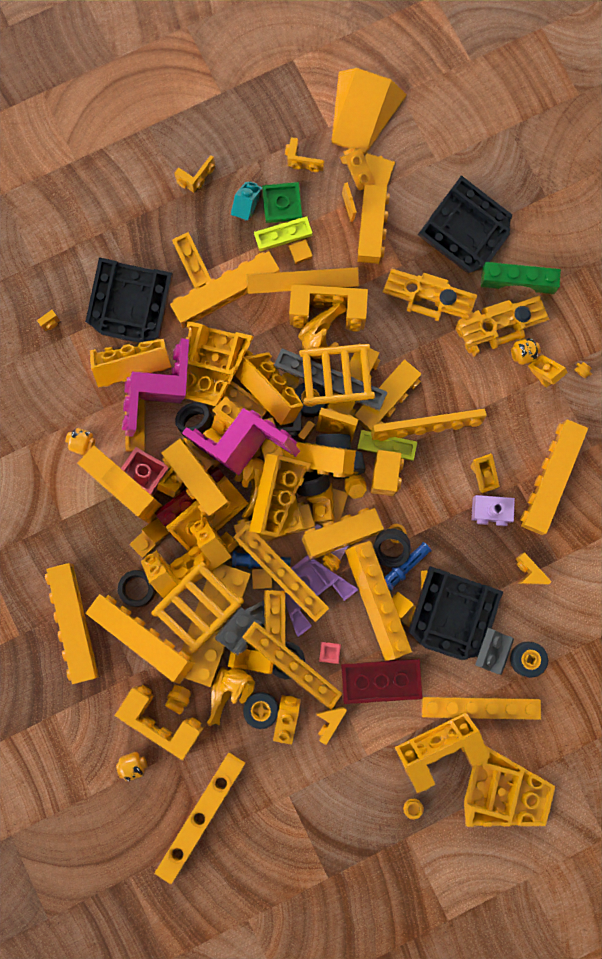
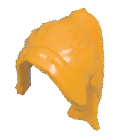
M339 303L311 319L301 329L298 338L302 341L303 350L339 346V343L336 342L328 346L326 344V333L332 321L338 315L347 311L345 305ZM313 356L311 358L322 359V356Z
M251 458L240 475L236 474L234 478L236 482L242 480L244 488L248 487L250 481L252 484L249 504L241 515L243 519L249 518L254 512L265 463L258 458Z
M221 667L211 688V716L207 721L209 726L213 724L220 725L222 710L231 695V701L236 703L242 693L239 699L241 704L246 702L251 696L255 687V681L250 674L248 675L239 668L228 670L225 667Z

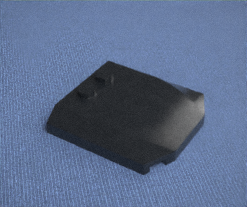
M461 175L417 235L466 273L470 274L482 268L485 262L492 260L510 235V221L513 215Z
M99 257L85 322L103 336L135 343L160 338L173 273L123 264L115 260Z
M429 566L408 632L426 649L459 660L478 657L488 628L492 629L503 591Z

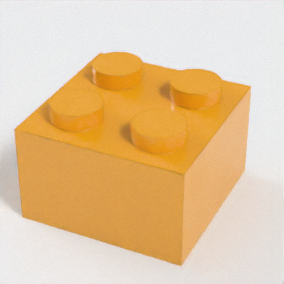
M384 450L377 451L371 486L372 494L394 496L399 491L402 478L398 476L401 470H403L404 465L401 453Z

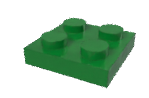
M299 182L262 185L266 223L293 221L302 218Z

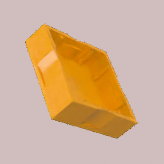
M93 445L79 460L78 464L137 517L148 524L157 517L155 512L162 508L163 505L96 446Z

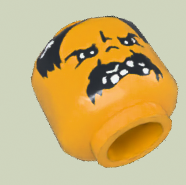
M532 338L516 341L511 348L514 362H518L520 365L536 361L538 354L541 353L539 343H535Z
M75 428L72 432H68L65 442L68 443V449L71 452L85 455L93 445L95 446L96 439L92 432Z
M138 752L121 756L119 763H116L120 779L132 781L143 777L145 768H147L145 757H141Z

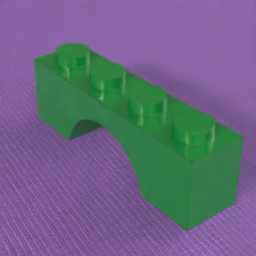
M485 262L482 268L480 287L500 289L506 286H524L533 289L536 293L555 294L560 287L561 269Z

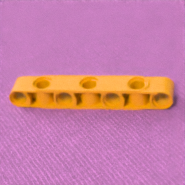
M228 752L155 871V875L169 884L173 883L245 764L244 761ZM224 778L227 781V785L219 787L216 780ZM202 813L205 816V821L198 822L195 819V814ZM174 849H181L184 856L176 857Z

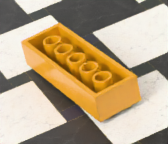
M224 564L211 571L237 598H244L252 576L250 573ZM208 580L206 581L203 593L224 612L232 603ZM199 600L195 613L210 626L217 617ZM229 618L194 654L190 652L189 646L184 642L182 651L190 656L189 661L194 664L184 678L208 687L213 685L226 649L215 637ZM191 622L188 634L196 641L203 631L195 623Z

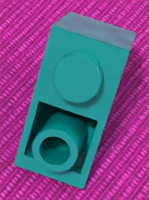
M245 182L235 194L231 215L248 221L255 211L262 187L254 182Z

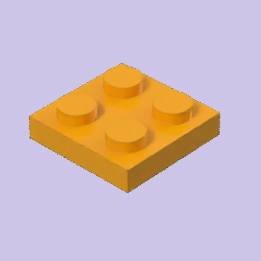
M321 408L316 431L325 434L350 435L352 442L358 419L350 414L337 413L330 408Z

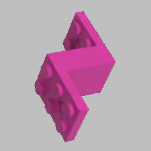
M181 338L179 344H176L175 349H173L172 360L176 361L174 367H172L171 375L132 372L130 377H127L124 393H128V396L125 397L123 411L126 412V415H124L122 420V430L125 431V436L133 437L136 431L138 400L181 403L186 396L189 339Z
M244 408L218 443L210 438L207 439L197 429L192 431L186 427L182 432L195 446L237 475H240L266 438L295 457L300 452L296 446L297 442L291 438L288 432L283 429L278 430L275 428L276 425L268 419L264 421L254 410L249 412Z

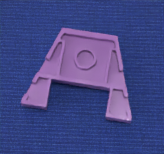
M308 555L291 568L317 596L331 585L344 601L358 591L355 586L316 560H310ZM285 591V603L296 635L299 637L312 625L300 611L301 607Z

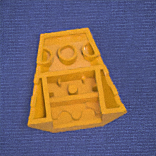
M359 68L339 71L332 143L348 149L351 147L354 150L361 148L363 154L366 155L382 129L388 124L389 119L397 111L401 102L407 97V94L392 79Z
M187 321L188 337L186 339H189L186 396L184 398L217 406L254 336L238 332L230 333Z
M486 746L490 758L472 767L464 799L466 826H546L555 786Z

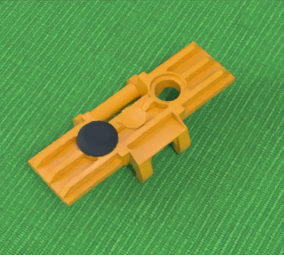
M391 269L383 290L385 294L409 301L407 312H417L435 318L436 321L440 320L442 312L469 319L477 298L476 294L450 287L449 280L423 273L422 276H415L396 269ZM409 284H415L417 286V290L415 292H409L407 290V286ZM422 298L435 302L438 311L416 305L414 302L421 301Z
M540 296L519 303L512 304L510 300L483 308L481 310L483 315L459 322L458 325L467 348L489 341L492 349L498 348V345L516 339H524L525 333L523 329L549 320ZM483 323H486L488 332L483 329ZM505 327H513L515 332L497 338L498 330Z

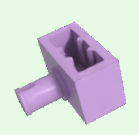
M474 496L472 520L482 525H488V522H496L497 526H508V523L514 521L515 498Z

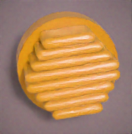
M361 475L345 478L344 487L348 495L353 499L363 497L364 493H366L365 491H367L365 479Z
M174 685L172 691L168 693V700L165 706L180 715L190 701V691L183 686Z

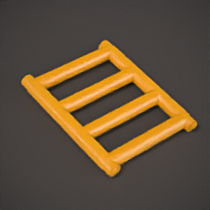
M370 344L300 350L299 354L303 357L306 391L304 405L375 399V394L371 388L368 358ZM360 352L364 386L363 393H352L349 353ZM341 354L345 394L333 395L329 355ZM322 356L325 396L314 397L310 360V357Z
M203 560L151 612L153 616H158L189 646L188 649L193 654L244 602L242 598H237L206 568L207 565ZM200 573L232 603L224 612L192 582ZM185 588L193 593L217 617L210 626L178 597ZM171 602L203 631L196 641L164 611Z

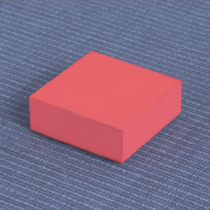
M321 642L319 662L339 664L341 644Z

